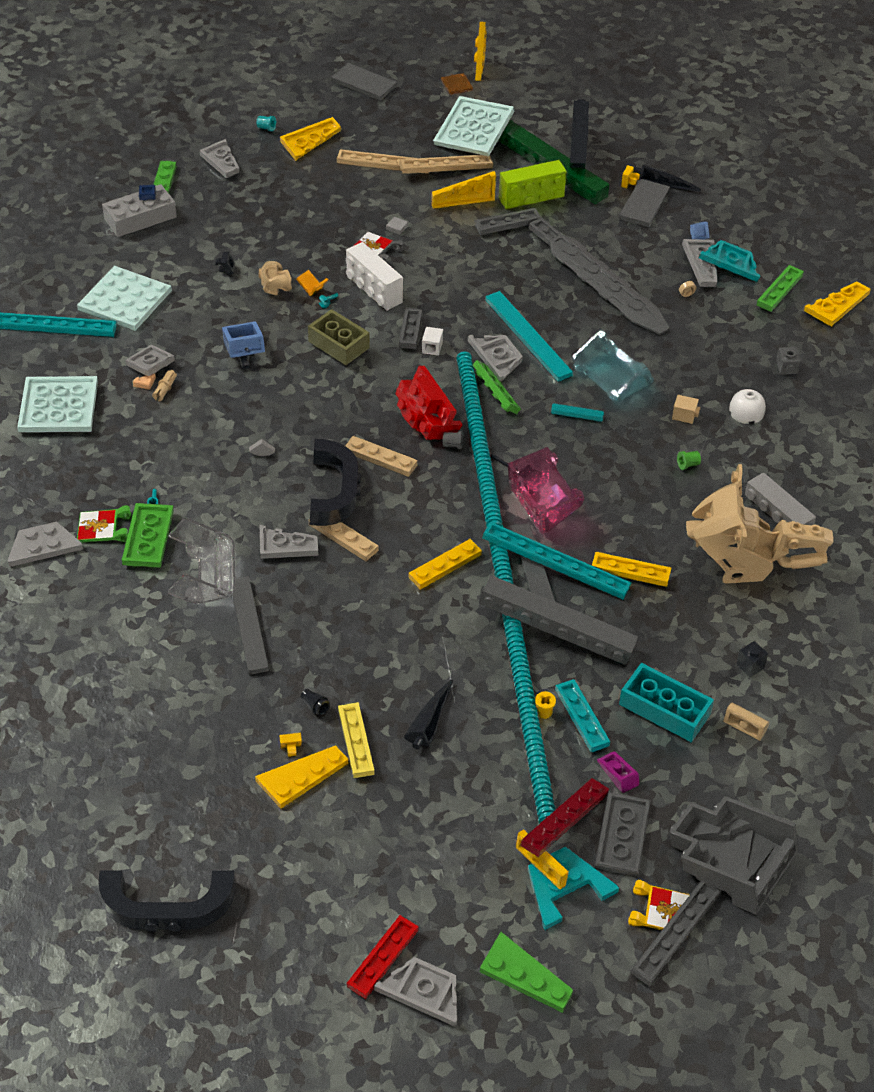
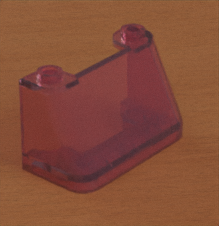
M548 447L508 463L511 490L540 534H545L581 507L585 500L581 490H577V488L570 489L557 470L556 463H558V458Z

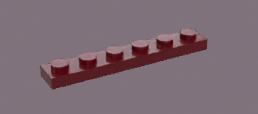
M591 778L522 839L520 846L539 857L608 795L609 788Z

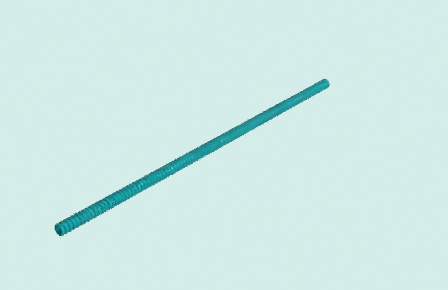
M460 352L456 356L486 528L490 522L503 527L472 356L469 352ZM489 542L495 577L514 584L507 549ZM502 614L538 823L540 824L555 811L553 793L521 621Z

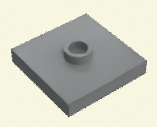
M150 345L126 359L125 362L126 366L150 376L175 361V357L154 345Z

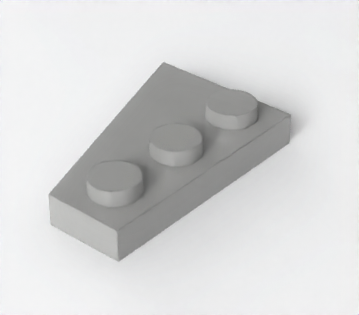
M226 139L200 150V156L225 178L239 173V166L231 154Z
M259 525L261 559L318 556L317 536L299 532L291 534L283 532V529L276 528L271 530L266 529V526Z

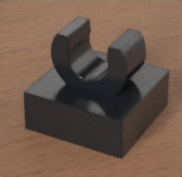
M229 251L223 252L222 258L216 259L215 265H222L219 266V272L225 271L227 275L234 274L235 261Z

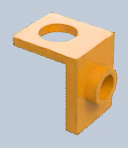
M309 270L296 279L310 297L321 290L328 281L326 278L319 283Z

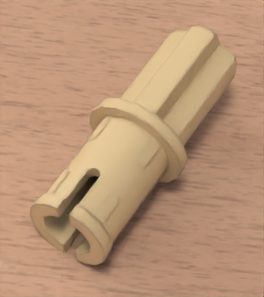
M173 370L167 371L163 379L158 382V387L152 394L155 400L159 397L158 401H162L167 391L171 390V385L177 377Z

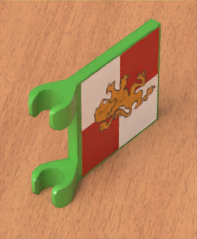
M126 505L119 509L80 512L77 539L81 543L108 540L126 542L128 530L121 528L116 531L118 517L130 519L132 517L130 507Z

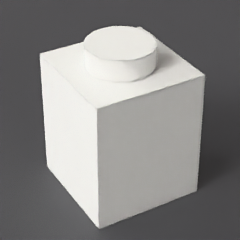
M426 327L422 339V353L439 356L443 343V329Z

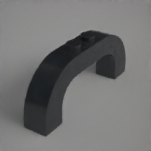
M315 439L313 464L327 465L337 469L342 476L341 493L334 498H311L309 525H333L344 521L353 513L356 505V496H360L361 485L357 484L361 483V473H358L357 458L349 448L335 441Z
M100 870L98 883L103 906L115 922L131 929L147 931H180L208 926L226 913L233 902L236 890L235 871H212L211 886L208 892L202 898L193 902L132 901L124 895L125 880L122 870Z

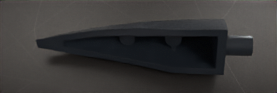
M643 164L642 168L635 166L633 169L634 173L640 174L639 180L644 179L670 186L671 188L701 191V188L678 176Z
M452 679L427 702L404 735V739L413 743L412 747L418 750L421 746L429 747L437 732L444 704L453 684Z

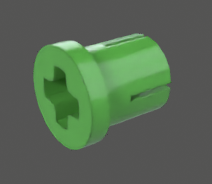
M698 451L679 452L677 455L679 468L685 470L688 467L700 465V453Z

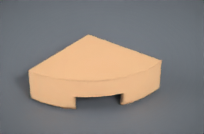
M156 374L135 378L133 387L150 390L156 379Z

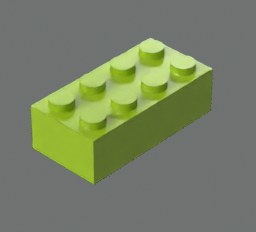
M560 160L500 172L499 200L505 209L564 197L566 169Z

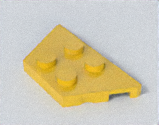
M480 22L479 36L475 40V47H478L474 54V62H476L475 80L481 81L485 63L486 22Z

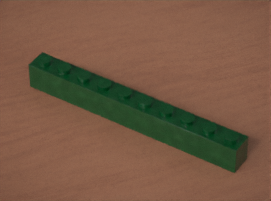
M509 120L498 139L499 142L534 165L560 160L566 169L565 185L593 204H597L608 197L609 183L586 168H569V157L512 120Z

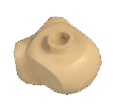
M268 261L264 263L262 269H259V279H261L265 293L278 295L279 289L284 291L292 289L290 273L288 270H283L280 263Z

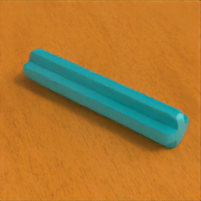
M555 403L551 408V413L556 415L600 422L604 418V412L599 410Z

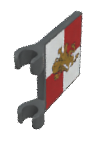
M367 232L353 245L355 246L363 242L387 264H389V261H386L389 256L384 254L391 247L397 252L404 250L401 247L403 245L402 240L394 241L371 232Z

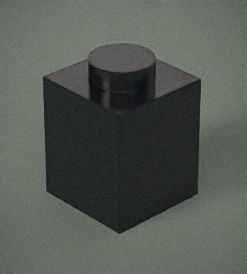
M753 641L739 650L736 665L747 676L752 677L765 669L768 653L758 643Z

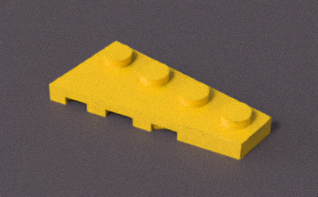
M854 282L842 288L838 293L833 292L825 299L820 298L816 300L815 304L805 305L804 311L832 327L867 297L871 289L859 282Z

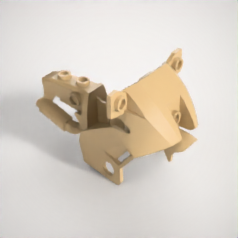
M738 464L736 471L732 472V484L713 492L694 509L692 516L704 520L686 522L688 537L695 540L696 547L701 546L725 571L722 578L723 583L763 581L773 570V561L775 560L784 568L800 569L822 566V564L827 563L826 551L834 542L832 530L820 527L819 525H803L795 521L786 522V520H781L774 530L770 532V525L759 517L757 510L743 506V498L741 497L742 464ZM737 543L738 547H730L729 545ZM814 547L817 552L791 557L785 556L789 554V549ZM723 559H726L732 567H728ZM735 573L743 574L738 578L732 577V575Z

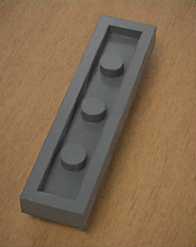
M536 208L475 220V227L480 235L526 226L541 218Z

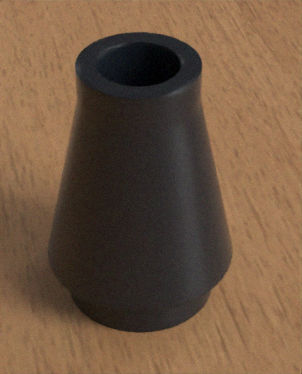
M305 689L301 693V699L315 715H324L329 710L330 702L327 697L312 692L309 689Z

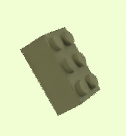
M331 309L308 326V342L341 363L348 365L370 348V332Z

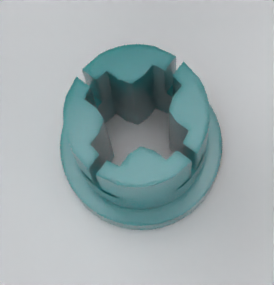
M258 116L257 127L273 132L276 128L275 116Z

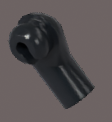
M255 354L239 356L242 369L250 368L249 358Z

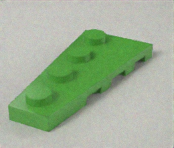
M500 932L480 967V973L562 1013L573 994L572 988L502 932Z

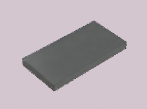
M347 63L331 77L332 82L379 101L397 87L396 81Z
M640 179L619 214V219L649 228L668 195L670 186Z
M608 792L595 869L638 877L651 800Z

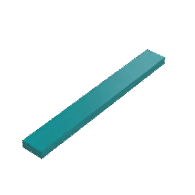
M500 291L486 296L485 301L557 382L573 376V371Z
M0 312V329L114 337L117 328V321Z
M490 522L483 533L482 539L624 600L631 586L629 581Z

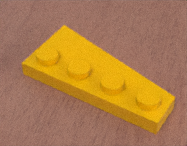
M331 117L280 136V142L296 161L340 132L341 126Z
M495 171L433 191L432 207L441 208L494 201Z
M335 745L255 776V781L282 809L349 764V760Z

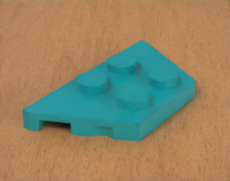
M723 240L717 242L716 245L710 246L707 251H702L698 257L701 260L758 282L760 274H757L755 270L757 266L753 260L752 252Z

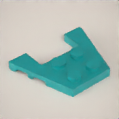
M563 847L550 854L568 871L566 886L562 889H558L532 863L528 865V873L538 903V910L540 911L544 930L562 922L563 917L553 904V901L586 884H590L601 901L619 891V887L567 847Z

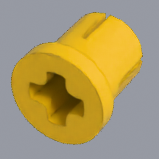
M540 692L535 698L540 718L547 719L553 713L556 698L550 692Z

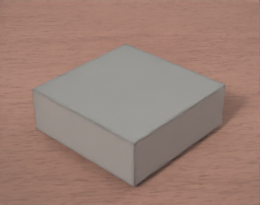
M394 217L386 225V230L401 235L408 227V222Z

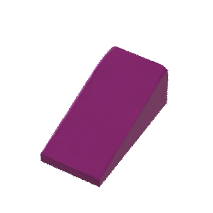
M615 751L597 759L598 764L622 793L639 785V773Z

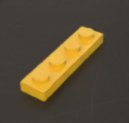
M469 539L409 572V579L421 590L482 555V550Z
M595 552L592 566L618 577L665 587L668 585L671 567Z

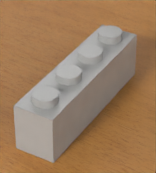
M764 472L747 482L745 490L747 498L759 506L762 511L766 512L776 523L786 520V522L795 521L803 525H814L816 516Z

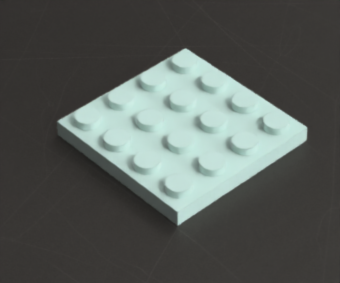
M459 96L434 138V145L489 156L515 111L514 107Z
M114 266L77 304V308L79 311L104 320L117 321L118 325L136 331L168 296L172 288L171 285Z
M26 377L17 427L18 432H91L98 377Z

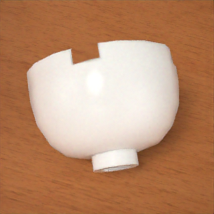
M740 390L733 396L729 411L732 418L738 422L749 424V421H755L754 423H757L764 417L765 400L755 390Z

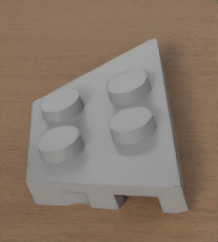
M473 335L468 336L470 345L500 382L522 362L523 356L506 335H484V338H474Z
M58 522L19 530L8 557L9 567L83 550L82 543Z
M413 957L403 967L391 972L390 977L382 982L378 981L374 986V990L452 1026L456 1027L457 1025L456 975Z

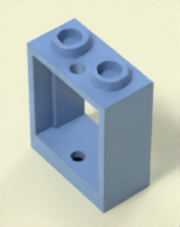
M256 321L222 327L224 344L231 358L265 352L263 335Z

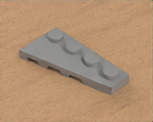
M683 239L682 246L700 287H716L717 271L715 265L698 258L702 251L705 252L710 246L714 245V240Z

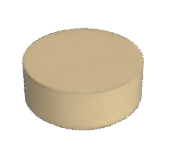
M687 281L680 286L679 292L683 297H689L696 291L697 287L693 281Z

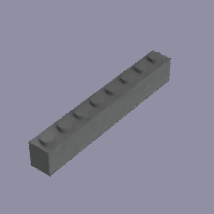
M490 575L482 590L479 604L624 665H627L638 639V636L492 575Z

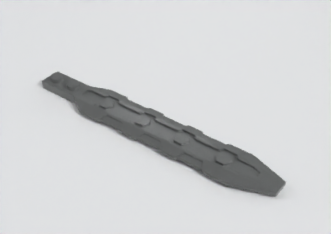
M542 217L529 223V229L550 246L551 253L555 258L572 269L581 280L591 285L598 291L600 296L617 307L620 313L632 323L658 335H662L670 330L658 307L646 297H642L628 282L618 277L604 262L599 261L588 252V249L580 242L562 235Z

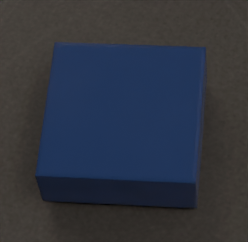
M140 185L139 200H156V186Z

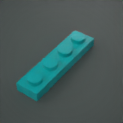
M573 679L556 685L555 691L590 752L609 747L610 740L576 681Z

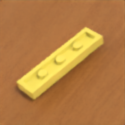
M359 703L338 706L353 778L374 775V766Z

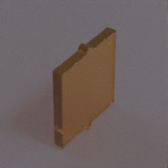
M464 73L441 77V81L449 94L473 90Z

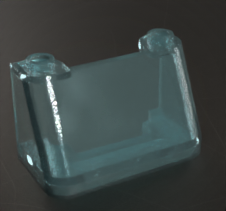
M600 329L571 357L574 362L573 367L579 373L581 371L606 391L608 393L607 396L613 402H620L648 387L654 379L647 366L642 362L636 363L616 346L614 341L607 339V333Z

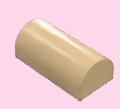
M734 703L727 707L723 721L759 741L766 733L770 723Z

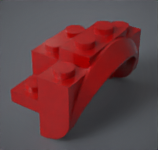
M418 366L413 380L400 381L395 393L399 399L397 406L407 423L414 430L422 433L426 440L443 439L444 432L457 433L460 430L462 423L460 421H453L457 410L425 366Z

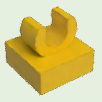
M629 165L626 167L622 174L621 187L627 188L629 184L636 185L640 174L633 173L634 167Z
M301 733L280 735L281 748H287L288 757L296 756V747L302 746Z

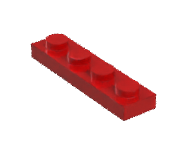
M399 915L348 980L347 988L366 999L374 989L375 984L382 979L416 935L419 926Z

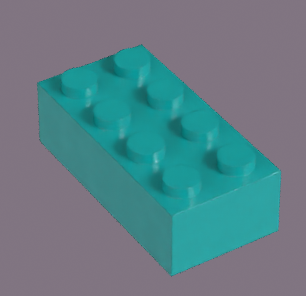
M643 663L638 666L622 688L619 701L620 706L690 742L694 740L711 715L714 699Z

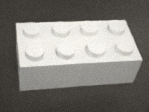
M363 242L346 249V275L349 279L353 280L359 288H362L369 297H372L386 311L403 303V277Z

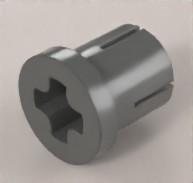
M458 431V433L444 432V447L463 448V431Z

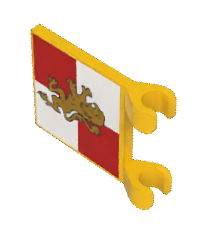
M637 880L633 893L636 895H649L646 915L638 911H632L628 924L663 930L690 894L652 886L645 881Z

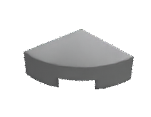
M261 439L249 447V452L258 456H268L275 453V448Z

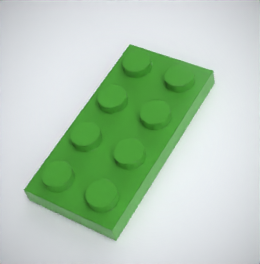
M135 504L122 557V565L161 568L174 512L173 505Z

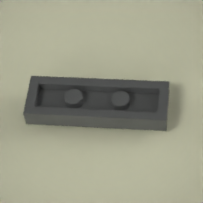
M405 308L399 339L400 348L416 349L422 309Z

